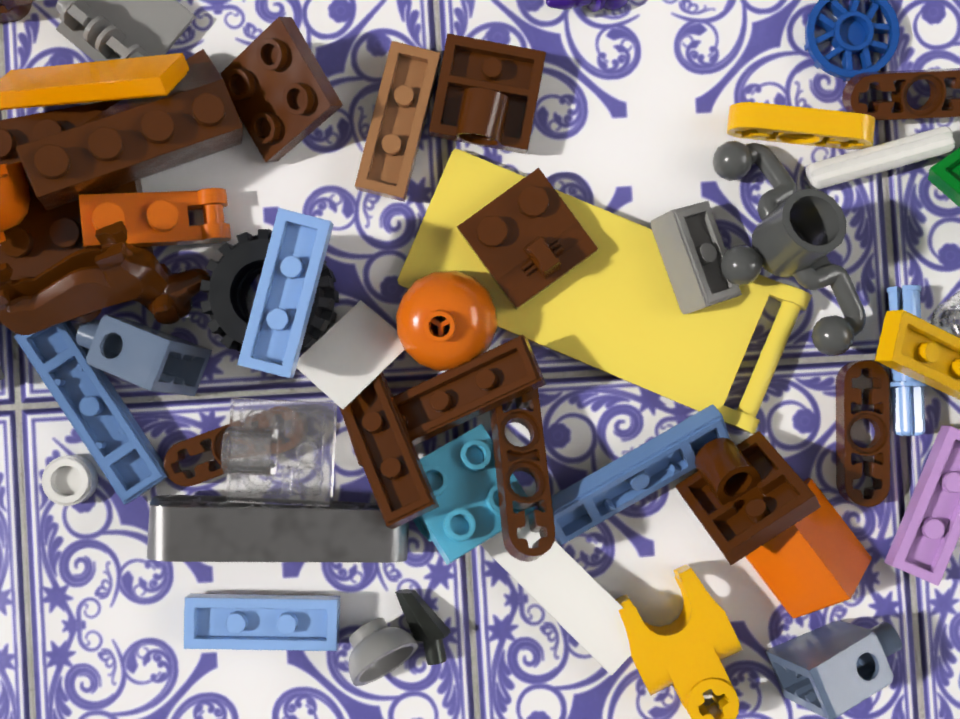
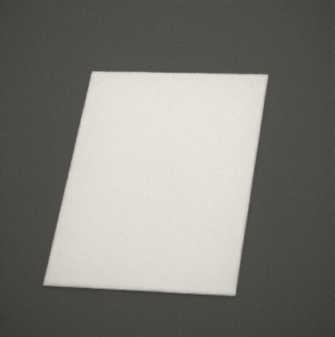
M360 300L299 357L296 368L343 410L404 351V347L397 335V331Z

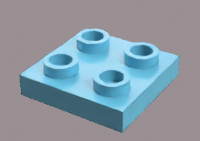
M480 424L420 459L439 507L413 519L425 539L429 542L433 541L447 565L502 531L493 441L483 425ZM514 474L510 476V485L513 491L519 496L528 497ZM535 507L525 509V516L532 513ZM513 509V512H514V513H518V512H520V511H523V510H519V509Z

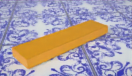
M175 53L10 70L0 79V110L167 96L190 69L184 54Z

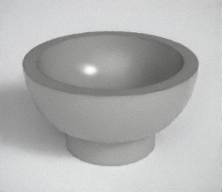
M377 618L364 624L349 637L353 647L348 664L351 680L355 686H362L382 678L406 662L418 649V643L407 631L398 627H389L384 618Z

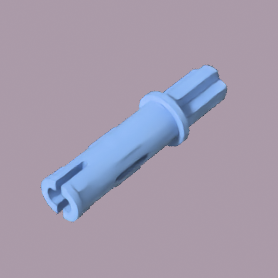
M903 285L902 288L898 286L888 287L889 311L905 310L921 318V286ZM891 368L890 388H892L893 431L895 435L899 436L923 435L926 431L924 387H928V385Z

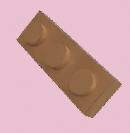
M391 41L355 182L357 190L405 202L441 62L440 52Z

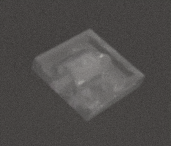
M231 398L230 425L225 430L221 450L222 469L227 474L226 502L330 507L333 504L337 404L335 402Z

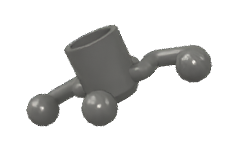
M738 141L725 142L717 148L712 162L715 172L721 178L728 181L739 180L749 173L752 163H755L774 189L764 193L758 202L757 211L762 221L756 226L752 234V247L739 245L731 247L725 252L720 266L723 276L735 285H747L758 278L763 267L775 276L785 278L794 276L796 281L806 289L817 290L830 285L844 318L837 315L821 318L813 327L811 337L814 346L823 354L834 356L845 353L853 344L854 336L863 330L866 323V314L847 271L840 265L830 263L826 256L842 243L846 235V218L842 208L831 196L822 191L810 188L796 191V184L793 178L767 146L759 143L745 145Z

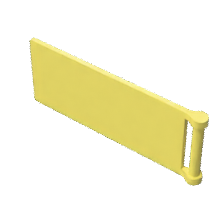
M454 149L451 152L397 279L400 286L409 289L416 280L433 272L456 270L472 276L489 291L493 299L492 302L496 308L497 327L518 336L524 335L532 342L698 412L713 404L722 414L726 424L747 433L755 434L760 422L756 418L800 310L804 311L808 307L812 297L810 293L759 275L754 282L747 285H739L742 295L685 315L681 312L652 229L556 190L582 228L595 243L598 250L516 310L460 234L457 226L525 177L462 150ZM770 296L781 302V306L738 409L724 406V403Z

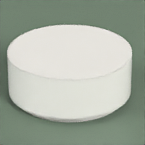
M80 455L61 456L52 460L46 466L42 475L44 493L52 502L61 506H71L88 500L94 494L98 485V473L95 466L90 460Z

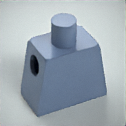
M107 314L100 321L93 319L90 322L81 323L76 335L77 344L89 349L86 356L88 365L152 392L195 396L212 352L208 348L147 325Z
M840 620L774 646L765 652L785 698L826 719H835L892 683L894 675L886 657L902 649V642L896 630L887 622H882L867 629Z

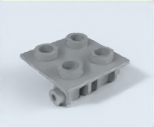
M58 0L56 4V10L60 13V20L62 21L56 30L94 61L165 55L196 18L193 13L177 0Z

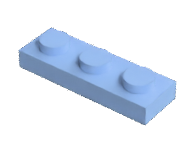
M278 208L237 365L290 379L294 378L334 226L331 221Z
M190 593L185 597L184 649L337 651L339 647L340 596Z

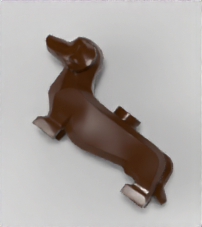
M119 221L96 230L95 236L102 245L101 249L87 248L71 253L35 278L11 280L10 277L12 276L13 269L7 262L0 264V322L14 333L31 335L75 320L77 323L90 322L100 314L103 308L134 300L145 306L154 315L157 322L173 324L189 314L193 307L192 298L200 292L201 280L210 281L211 277L207 271L202 269H190L180 273H171L170 269L165 264H160L151 252L126 243L127 229L123 221Z

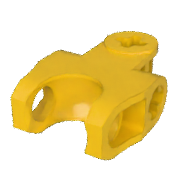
M685 564L673 570L676 582L683 596V608L678 618L671 624L664 626L650 625L642 620L627 594L615 599L623 607V609L618 611L629 639L631 658L650 695L673 685L681 703L692 719H736L739 713V699L721 660L741 651L742 647L725 611L706 591L691 567ZM711 689L714 702L706 706L703 693Z

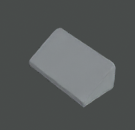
M709 201L671 210L651 221L650 225L683 314L686 315L742 295L739 286L730 283L722 274L720 266L726 249Z

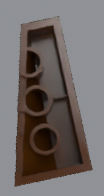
M204 49L186 59L190 70L167 96L122 99L81 126L15 147L35 195L47 211L79 200L78 195L97 194L242 144L243 125L222 76Z

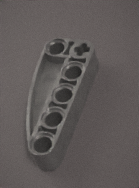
M154 496L149 506L147 558L165 562H403L407 560L409 522L393 530L388 528L378 504L266 497Z

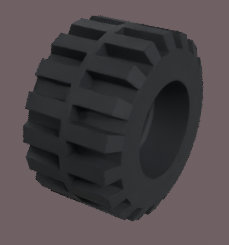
M258 229V235L254 236L245 232L236 236L237 244L231 245L227 242L218 249L223 254L218 262L210 259L205 268L212 271L210 281L201 280L200 291L206 292L208 297L207 301L200 302L202 313L210 315L212 319L207 323L212 333L219 334L223 338L220 341L229 349L239 352L242 348L250 317L246 302L247 292L252 281L262 272L272 234L270 229ZM325 260L300 354L308 350L327 332L325 330L329 323H334L337 313L334 312V305L339 303V292L334 288L336 279L333 272L327 267Z

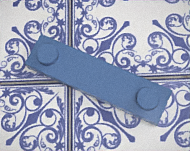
M71 321L55 325L31 335L16 334L14 338L124 505L131 503L168 478L164 470V462L104 371L87 364L86 356L89 349L77 344V330Z
M713 404L566 489L554 494L551 500L555 538L558 544H565L695 469L696 455L706 443L716 438L724 437L730 439L723 416Z

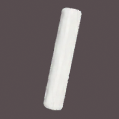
M943 126L814 162L806 167L805 175L810 189L820 190L945 155L954 150L955 141L951 129Z

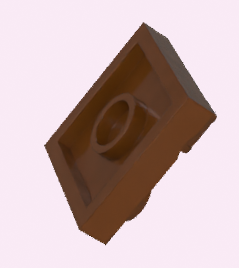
M537 168L457 226L460 234L516 310L598 250L595 243L582 228L540 168Z

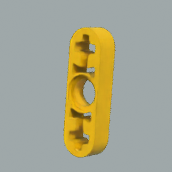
M741 102L729 107L727 134L743 139L837 149H864L873 146L876 119L871 115L758 102Z

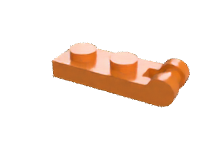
M206 188L198 191L78 195L84 249H101L102 245L95 236L96 230L119 221H123L127 229L126 243L138 247L210 244L231 240L230 224L224 222L223 208L228 206L226 189ZM188 210H203L204 224L189 226Z

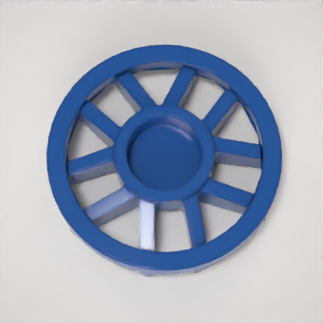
M819 0L808 14L805 26L806 44L804 49L805 51L808 50L815 62L813 66L817 69L821 68L834 77L843 79V82L849 81L857 74L878 72L893 57L900 37L898 18L891 4L887 0H869L872 4L866 14L857 11L860 0H851L847 10L837 0ZM824 6L837 18L836 22L820 13ZM878 8L882 11L888 24L872 23L871 20ZM815 24L827 33L815 38ZM874 34H889L888 44L873 40ZM830 41L834 50L823 56L818 45ZM869 51L881 53L883 56L876 64L872 65ZM840 55L842 68L833 65L829 61ZM852 55H858L861 70H853Z

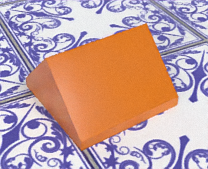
M807 478L803 482L816 495L821 507L745 556L793 619L851 599L872 560L870 554L811 478Z

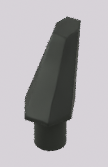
M404 589L396 591V596L413 638L416 641H423L427 664L436 665L445 662L447 659L443 638L451 633L450 629L415 590Z

